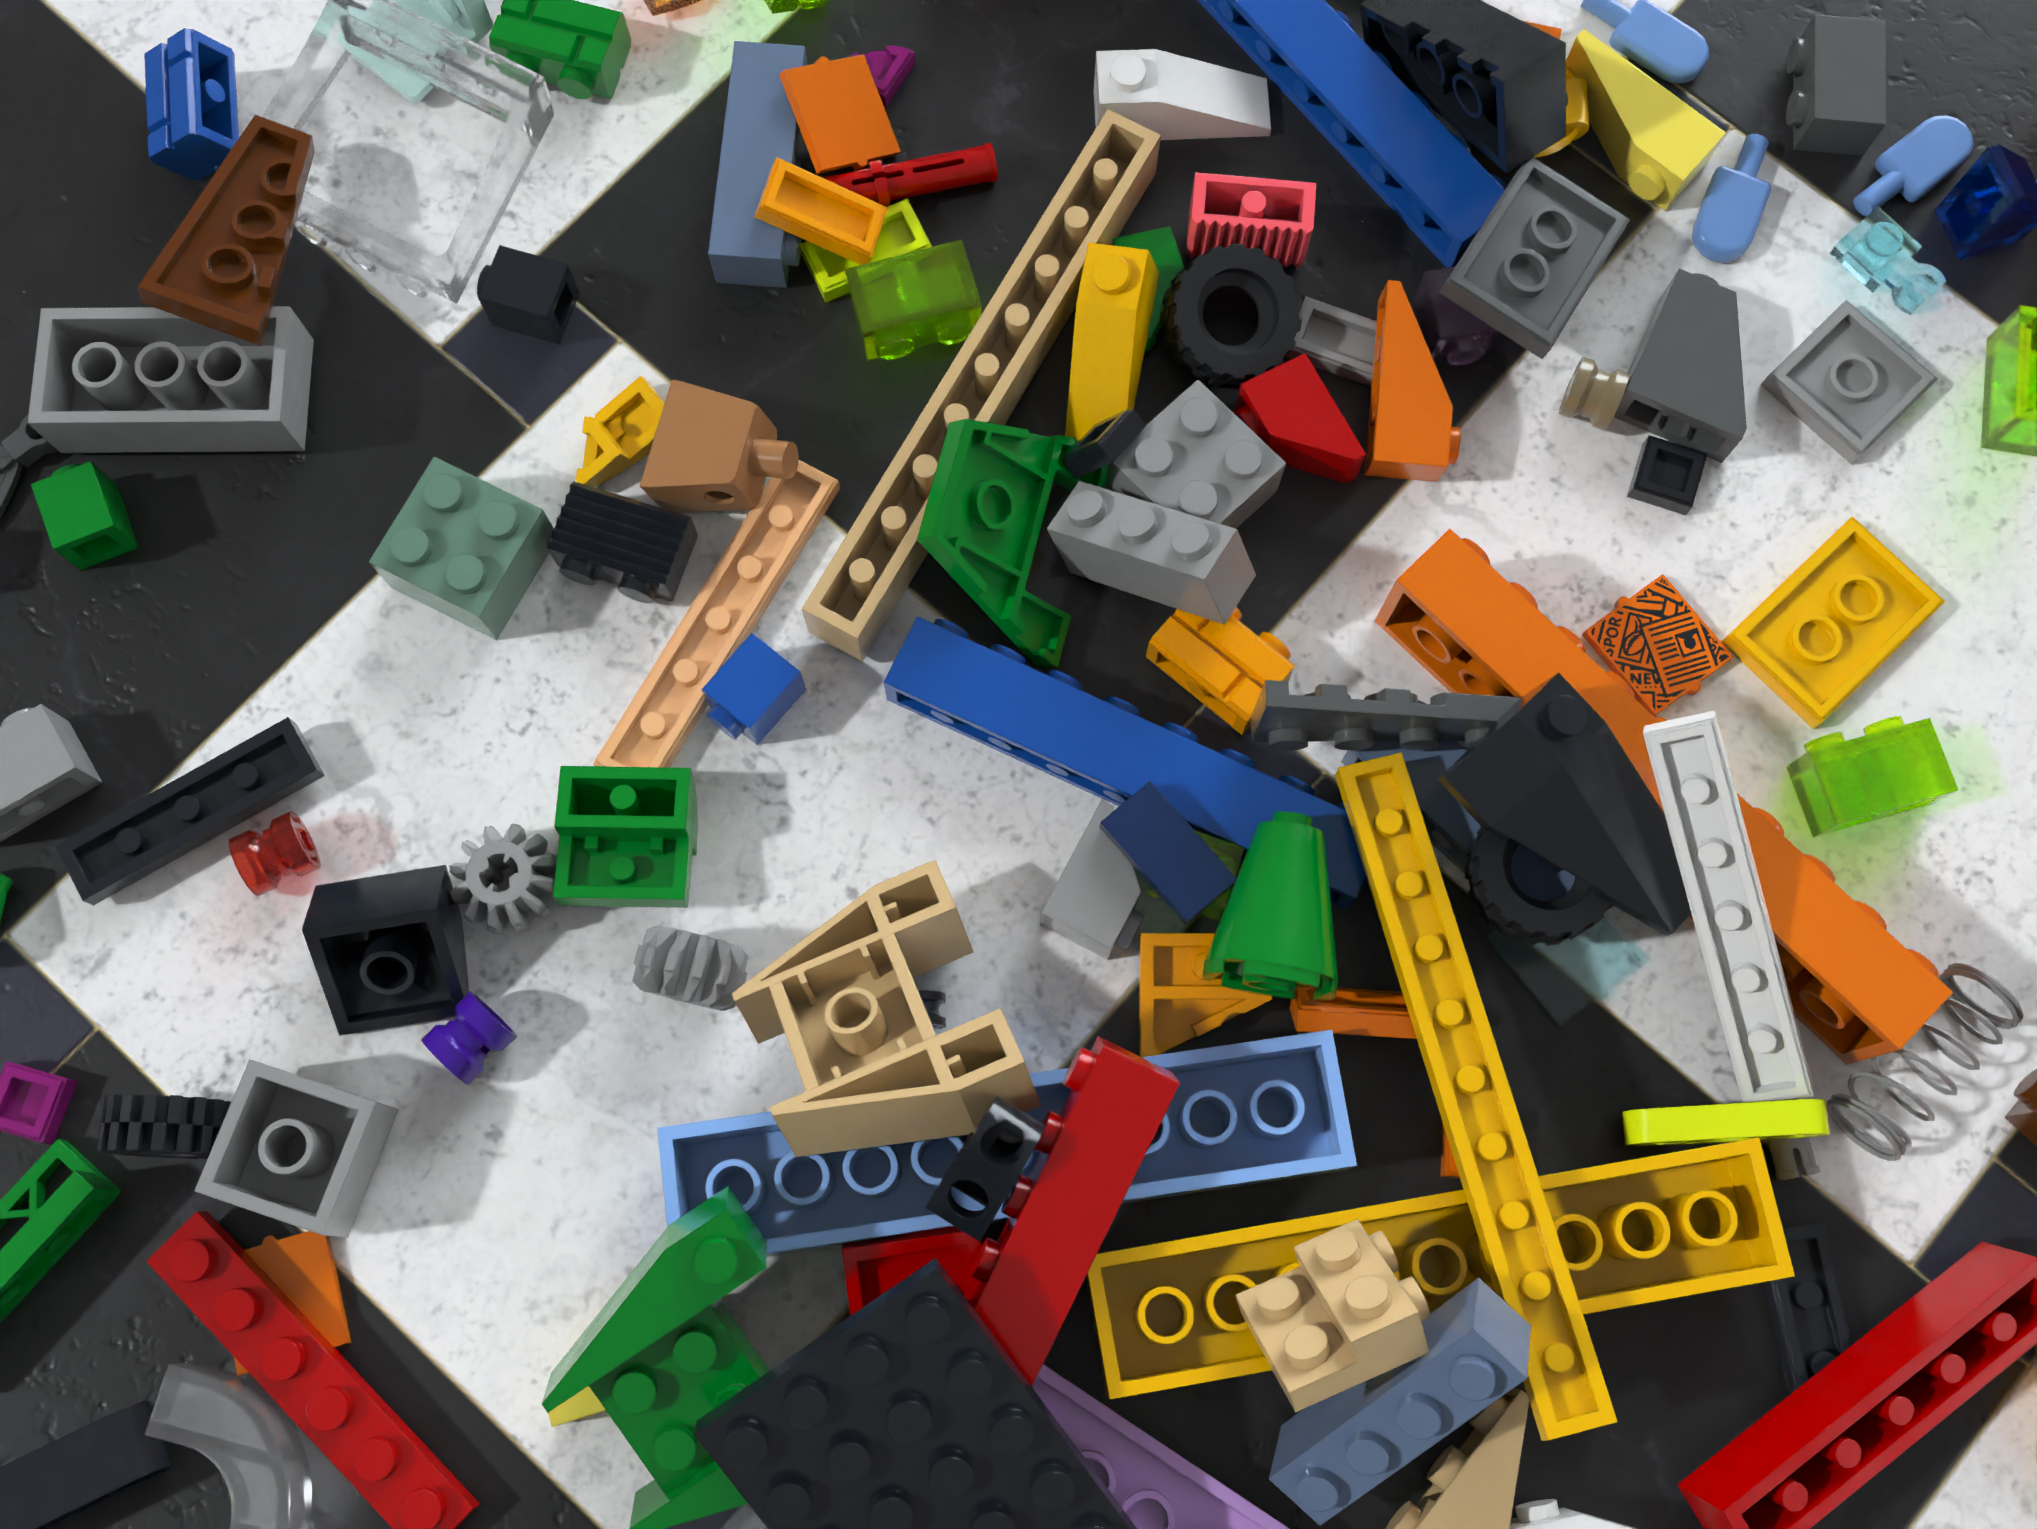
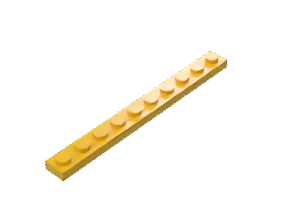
M1402 752L1338 767L1335 774L1336 781L1495 1292L1531 1325L1528 1375L1523 1383L1541 1440H1552L1616 1423L1618 1421Z

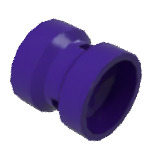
M469 992L455 1006V1016L457 1017L455 1020H450L446 1025H435L421 1039L427 1049L451 1073L467 1085L484 1070V1060L488 1057L487 1053L490 1050L503 1051L517 1038L515 1032L503 1019L473 992Z

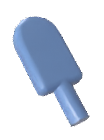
M1583 0L1581 4L1583 9L1615 29L1609 39L1611 47L1659 78L1670 83L1683 84L1693 81L1703 72L1709 59V47L1705 38L1695 29L1649 0H1638L1631 9L1617 0Z
M1941 115L1933 116L1918 125L1878 157L1875 162V168L1882 177L1854 198L1855 209L1861 215L1869 216L1898 193L1911 203L1917 202L1957 171L1972 154L1974 141L1972 133L1966 124L1957 118Z
M1748 135L1745 138L1735 168L1731 169L1726 166H1720L1711 177L1692 230V240L1695 248L1702 256L1711 261L1726 263L1738 259L1744 255L1754 239L1771 192L1770 183L1756 178L1769 144L1768 139L1762 135Z

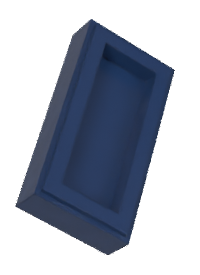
M1151 781L1146 783L1100 822L1099 828L1185 925L1189 924L1235 884L1237 878Z

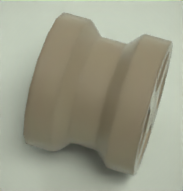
M1582 357L1567 386L1558 414L1568 418L1581 415L1589 418L1593 427L1605 431L1622 400L1628 384L1629 373L1621 370L1608 373L1598 369L1594 360Z

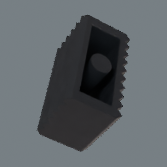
M573 481L570 484V491L566 495L565 504L561 506V514L557 517L556 526L552 529V536L548 540L547 549L557 566L560 567L559 572L575 582L584 585H595L597 579L605 580L610 584L615 583L619 585L618 591L633 600L650 604L653 603L656 597L663 598L669 602L674 600L698 533L692 518Z

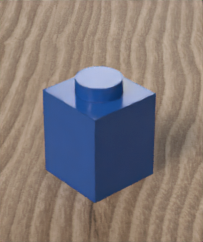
M751 633L701 690L710 708H712L707 717L721 731L734 740L742 733L758 745L806 691L801 672Z

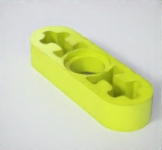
M1823 1099L1648 1108L1622 1112L1625 1146H1664L1735 1142L1758 1137L1760 1140H1775L1830 1135L1826 1100Z

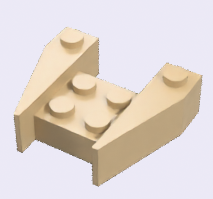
M936 860L874 885L732 993L734 1002L758 1044L783 1033L786 1034L805 1092L769 1108L775 1122L796 1157L968 1135L971 1132L974 1133L996 1096H999L1023 1112H1028L1041 1106L1025 1061L1001 1008L939 1035L935 1033L913 978L974 952Z

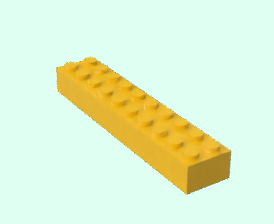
M1759 1137L1539 1176L1583 1314L1795 1276ZM1464 1189L1096 1254L1085 1279L1106 1396L1109 1399H1116L1271 1371L1269 1363L1241 1314L1235 1295L1299 1267L1294 1246L1358 1219L1368 1235L1379 1230L1384 1233L1399 1265V1271L1393 1274L1398 1281L1410 1276L1415 1279L1425 1297L1430 1314L1477 1278H1480L1495 1292Z

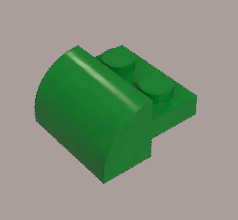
M560 766L554 827L559 834L553 898L557 905L688 908L692 855L697 854L698 831L697 797L691 768Z

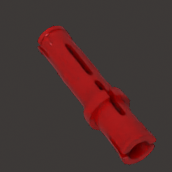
M989 142L984 143L982 146L933 154L927 157L882 165L881 160L868 162L867 169L820 177L888 207L890 206V201L934 192H943L949 189L989 181L997 182L998 168L993 146Z

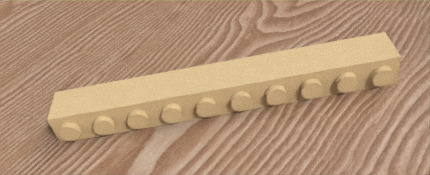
M1107 109L802 607L810 634L863 662L928 554V551L917 541L949 423L970 419L999 425L1006 424L1076 307L1088 242L1113 245V238L1119 236L1155 176L1161 139L1160 134Z

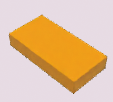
M777 157L771 166L754 218L866 267L873 256L888 207Z

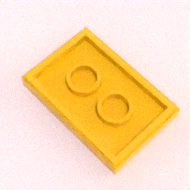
M1852 516L1721 642L1814 729L1834 712L1945 601Z

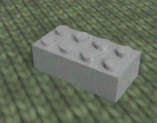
M272 306L262 346L154 307L41 308L28 424L60 453L305 451L314 339L290 306Z

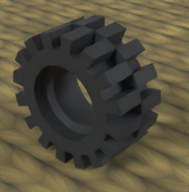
M111 1094L103 1096L96 1152L123 1156L134 1155L137 1157L208 1159L231 1102L220 1099L183 1097L179 1095Z

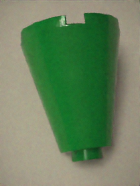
M1274 812L1272 821L1260 822L1257 825L1204 960L1203 979L1210 981L1223 973L1221 986L1238 991L1294 999L1296 986L1314 987L1313 1000L1335 999L1338 973L1325 837L1323 831L1312 827L1313 819L1311 817L1295 812Z

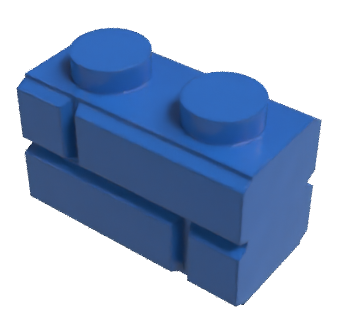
M183 28L169 37L167 44L160 43L144 54L147 128L150 131V135H148V153L152 163L188 179L200 181L217 171V166L222 164L239 139L235 54L232 48L194 29Z

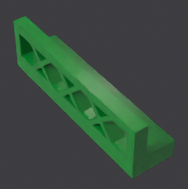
M57 1139L0 1200V1230L9 1220L29 1218L24 1226L0 1250V1323L122 1192L67 1140ZM64 1163L73 1173L45 1202L46 1180ZM29 1200V1209L19 1210Z

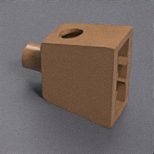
M671 380L640 487L660 508L676 513L751 510L759 503L766 477L788 480L794 477L798 467V449L794 442L777 440V428L762 409L753 402L683 381Z

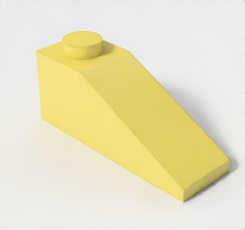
M1583 29L1573 43L1566 59V65L1577 77L1585 79L1588 83L1589 122L1618 177L1628 183L1636 195L1645 200L1652 201L1666 211L1706 166L1726 132L1587 30Z

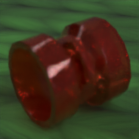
M293 811L271 820L269 828L262 831V835L258 832L247 830L229 839V849L234 864L247 887L256 896L277 888L281 881V874L285 877L291 874L302 877L321 867L314 841L302 820Z

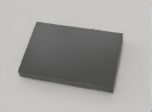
M1532 157L1520 165L1439 293L1543 359L1558 339L1630 219Z

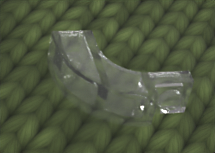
M196 1362L168 1364L145 1435L192 1448L202 1453L215 1464L225 1479L230 1494V1529H309L312 1509L310 1467L299 1434L283 1409L265 1391L236 1374Z

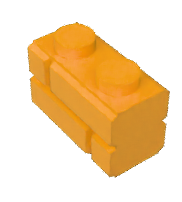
M1237 607L1225 625L1177 609L1152 636L1148 644L1146 658L1238 733L1243 735L1251 726V716L1265 680L1289 682L1296 666L1288 660L1291 657L1288 648L1270 633L1262 632L1258 636L1239 621L1242 618V614Z

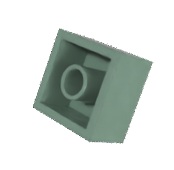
M433 457L369 563L391 588L497 640L548 556L547 543L552 536V529L554 527L543 509L441 459Z

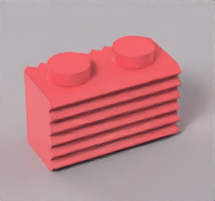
M1195 172L1189 207L1185 254L1190 259H1193L1196 255H1203L1211 248L1220 245L1222 248H1227L1231 244H1243L1244 248L1252 249L1256 247L1265 251L1264 254L1271 259L1276 258L1285 268L1292 263L1298 269L1304 264L1314 229L1316 183Z

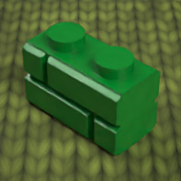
M503 0L501 14L497 15L489 36V46L499 70L510 80L518 84L530 86L535 84L537 80L557 85L564 93L577 99H588L591 97V94L610 99L613 97L617 87L620 69H623L631 48V37L623 12L575 0Z

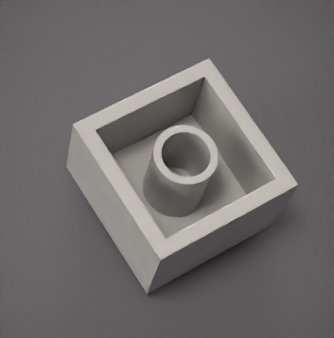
M1197 380L1150 421L1113 463L1108 464L1106 488L1222 525L1238 528L1277 492L1286 462L1201 381Z
M249 1059L194 1191L320 1235L348 1238L399 1109Z

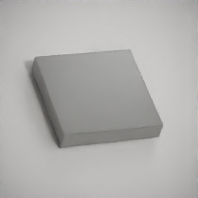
M1845 300L1766 377L1761 386L1852 465L1938 378L1850 302Z

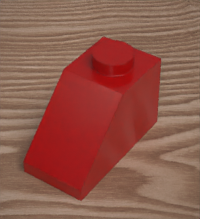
M1306 353L1240 385L1233 413L1285 461L1286 466L1342 483H1348L1357 478L1366 453Z

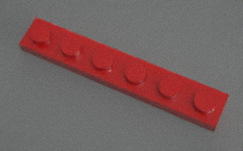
M197 1211L146 1261L392 1529H457L480 1505L476 1498L339 1351L331 1345L208 1211Z

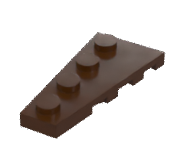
M255 115L138 285L142 303L262 346L315 153L312 135Z

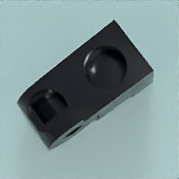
M996 1096L974 1133L971 1132L961 1149L952 1160L925 1208L980 1242L1031 1156L1046 1125L999 1096ZM951 1186L985 1206L984 1209L972 1211L961 1207L952 1196Z

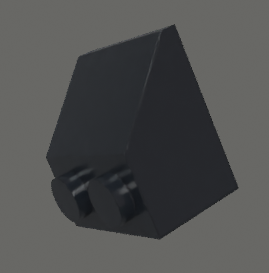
M446 865L315 886L302 932L339 1036L456 1017L455 1006L470 991L462 916L458 903L453 901L450 895L453 886Z

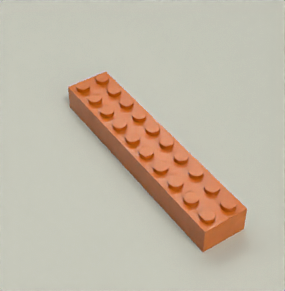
M1451 529L1447 530L1396 579L1374 621L1450 693L1522 697L1559 672L1607 723L1664 813L1644 740L1643 729L1645 725L1668 720L1660 716H1653L1634 698V691L1627 681L1612 671H1604L1586 654V648L1576 634L1565 627H1556L1538 610L1535 598L1527 589L1518 583H1509L1492 568L1487 554L1478 544L1470 539H1461ZM1737 793L1795 1017L1846 1065L1901 1050L1948 999L1953 991L1938 978L1939 972L1929 959L1917 951L1906 949L1886 931V922L1878 912L1865 903L1854 901L1834 883L1835 876L1828 866L1812 855L1803 854L1783 836V827L1771 814L1763 809L1753 808Z

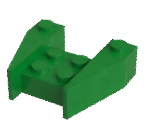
M729 1186L671 1223L551 1372L544 1394L542 1406L548 1413L589 1386L654 1478L653 1481L635 1492L629 1529H665L748 1504L694 1435L698 1419L770 1371L720 1299L766 1269L767 1257L766 1240Z

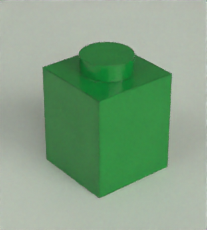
M92 461L60 467L50 477L31 484L53 550L80 571L139 548L117 484Z

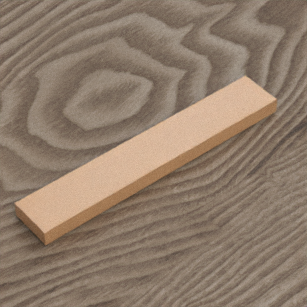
M798 460V467L792 479L770 477L761 492L759 503L747 514L595 759L594 766L671 767L708 706V702L701 689L754 631L840 490L839 480Z

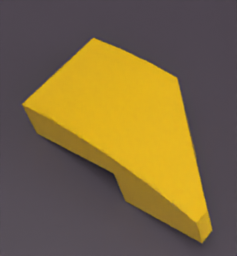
M639 376L595 414V418L584 416L582 433L587 435L583 468H577L576 481L578 483L595 488L628 469L650 453L665 401L644 377Z

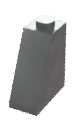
M1680 268L1678 269L1657 304L1630 366L1628 384L1614 415L1615 418L1678 445L1707 453V457L1720 463L1728 457L1743 439L1747 429L1737 295L1735 291L1719 285L1716 280L1707 275L1692 274Z

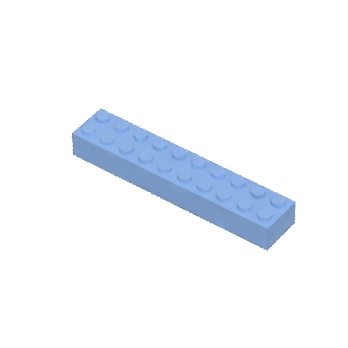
M1332 1030L1142 1057L1171 1071L1180 1081V1085L1121 1204L1340 1172L1357 1166ZM1069 1068L1029 1074L1041 1106L1025 1112L1026 1114L1041 1123L1050 1110L1060 1114L1072 1090L1063 1085ZM771 1111L657 1128L667 1227L727 1186L730 1187L766 1240L767 1257L842 1246V1243L955 1227L925 1207L969 1134L796 1157L775 1122ZM1033 1150L1020 1174L1029 1178L1040 1152ZM951 1186L952 1196L961 1207L972 1211L984 1209L985 1206ZM1003 1204L991 1223L1008 1220L1009 1216L1001 1213Z

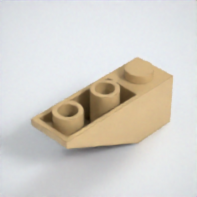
M1512 1389L1472 1417L1469 1423L1474 1429L1461 1447L1457 1449L1453 1445L1449 1446L1431 1466L1427 1479L1433 1484L1417 1505L1411 1501L1406 1502L1392 1517L1386 1529H1509L1529 1406L1528 1395L1522 1390Z

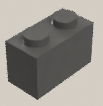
M1815 14L1802 36L1794 38L1791 42L1786 60V71L1788 74H1793V91L1789 97L1786 109V123L1789 126H1793V150L1863 156L1886 126V20Z

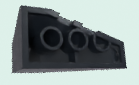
M1559 672L1522 696L1438 779L1484 830L1503 841L1511 838L1541 856L1540 863L1557 873L1565 870L1596 889L1598 897L1664 936L1673 934L1691 914L1665 814L1607 723Z

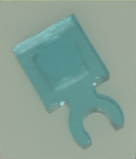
M1879 206L1839 240L1830 252L1837 261L1872 293L1885 283L1892 290L1891 295L1895 305L1909 315L1916 311L1925 301L1922 295L1915 291L1913 285L1921 287L1928 295L1932 296L1946 282L1945 277L1937 268L1929 264H1918L1913 259L1915 254L1922 248V245Z

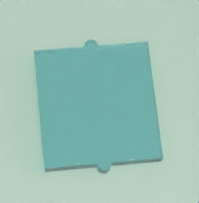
M1602 918L1597 924L1571 940L1569 938L1555 945L1546 946V943L1539 942L1534 946L1522 944L1520 939L1515 937L1507 938L1498 933V928L1485 938L1559 1027L1594 998L1596 1000L1605 999L1608 995L1606 988L1641 960L1605 918Z

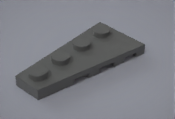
M1265 680L1251 716L1252 742H1269V748L1278 751L1300 750L1308 747V742L1334 741L1336 749L1348 751L1371 748L1374 746V741H1400V747L1406 750L1432 749L1438 747L1440 741H1465V747L1470 748L1521 697L1443 692L1432 696L1430 704L1418 703V696L1405 689L1384 688L1380 692L1368 695L1364 700L1351 699V696L1347 694L1346 685L1319 684L1315 687V692L1289 695L1288 681Z

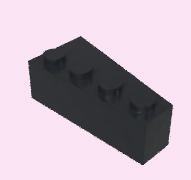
M1366 0L1360 4L1364 42L1373 51L1383 54L1389 61L1393 73L1409 89L1422 95L1433 110L1505 173L1512 171L1566 136V107L1568 105L1566 92V42L1481 0Z

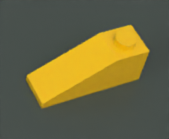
M1088 242L1076 302L1065 436L1073 437L1075 441L1079 442L1095 424L1124 410L1134 409L1160 276L1149 250Z

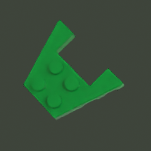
M970 419L950 422L917 541L1036 667L1040 669L1058 668L1071 615L1027 592L1025 586L1053 481L1071 492L1079 481L1105 488L1108 465L1075 479L1063 463L1067 453L1078 443L1073 437L1062 435L1049 437L1031 434L1028 429Z

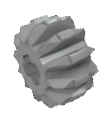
M511 824L503 838L493 826H485L483 830L485 845L479 848L469 840L462 841V850L471 857L469 862H458L449 865V872L454 877L464 881L450 891L451 898L458 904H468L463 917L473 925L486 919L487 930L493 934L500 935L506 929L510 920L517 931L520 933L529 930L530 924L528 912L533 910L543 918H547L551 914L550 908L541 899L543 895L553 896L555 880L549 876L556 872L557 856L555 854H545L548 841L540 834H535L526 839L525 830L519 824ZM511 868L516 873L509 877L510 888L502 891L496 885L504 881L502 871Z
M655 926L646 930L642 945H638L633 963L636 967L632 981L644 992L696 1006L726 1011L734 1008L736 1005L732 993L745 984L748 974L745 971L748 955L739 945L727 943L723 940L667 926Z

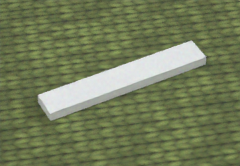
M1710 711L1645 725L1643 729L1644 740L1742 1102L1780 1101L1813 1096L1812 1078L1716 712Z

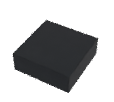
M1134 409L1124 410L1095 424L1067 453L1063 463L1075 479L1113 463L1146 425Z
M1648 435L1642 444L1627 497L1686 516L1693 507L1707 453Z

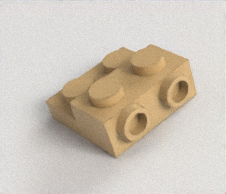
M1358 1219L1294 1246L1299 1267L1235 1295L1244 1320L1295 1412L1430 1353L1422 1321L1430 1318L1431 1315L1420 1287L1412 1276L1401 1281L1397 1280L1393 1273L1399 1271V1265L1388 1239L1381 1230L1368 1235Z

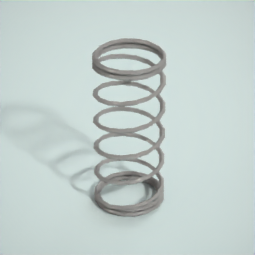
M1953 963L1948 965V968L1939 975V979L1953 991L1951 996L1955 999L1948 998L1943 1003L1946 1009L1960 1025L1980 1040L1991 1045L2002 1044L2003 1038L1997 1027L2011 1029L2018 1027V1024L2022 1022L2024 1014L2019 1001L2006 986L1984 970L1969 964ZM1953 975L1974 979L1989 988L2009 1008L2013 1019L2000 1017L1977 1004L1963 992L1954 980ZM1951 1005L1981 1021L1993 1032L1996 1040L1974 1029ZM1925 1023L1921 1027L1935 1047L1949 1059L1968 1070H1980L1978 1058L1964 1043L1933 1025ZM1931 1031L1960 1048L1972 1060L1974 1065L1963 1061L1951 1053L1937 1040ZM1903 1047L1901 1050L1894 1051L1901 1055L1913 1072L1935 1090L1945 1095H1957V1086L1952 1079L1930 1061L1911 1051L1905 1050ZM1876 1056L1870 1058L1873 1072L1858 1071L1850 1074L1848 1088L1851 1096L1845 1094L1831 1095V1099L1827 1100L1826 1107L1833 1122L1854 1143L1878 1158L1896 1161L1900 1160L1901 1155L1905 1154L1906 1147H1912L1911 1138L1895 1121L1859 1100L1853 1086L1855 1079L1863 1076L1879 1080L1889 1095L1914 1116L1924 1121H1934L1935 1116L1930 1106L1917 1094L1904 1085L1881 1074L1877 1067ZM1911 1059L1923 1064L1936 1073L1948 1084L1951 1090L1942 1087L1929 1078ZM1892 1087L1913 1099L1925 1110L1928 1116L1909 1105ZM1838 1105L1847 1107L1869 1121L1887 1138L1894 1150L1876 1143L1859 1131L1840 1111Z

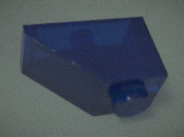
M2000 144L1987 147L1935 209L1959 260L2022 240L2037 225V179H2035L2025 158Z

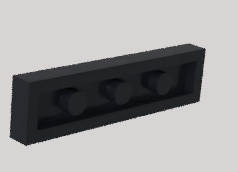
M287 717L58 844L55 848L82 901L94 906L325 775L298 725Z

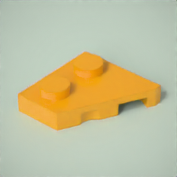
M1139 933L1140 1057L1161 1055V1053L1195 1036L1198 1037L1241 1013L1244 1014L1272 1000V997L1221 986L1223 973L1210 981L1203 979L1204 960L1215 933Z

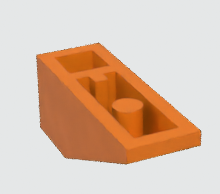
M1388 280L1378 299L1374 366L1371 381L1364 476L1437 482L1448 468V465L1456 464L1461 430L1459 427H1451L1452 403L1400 281Z

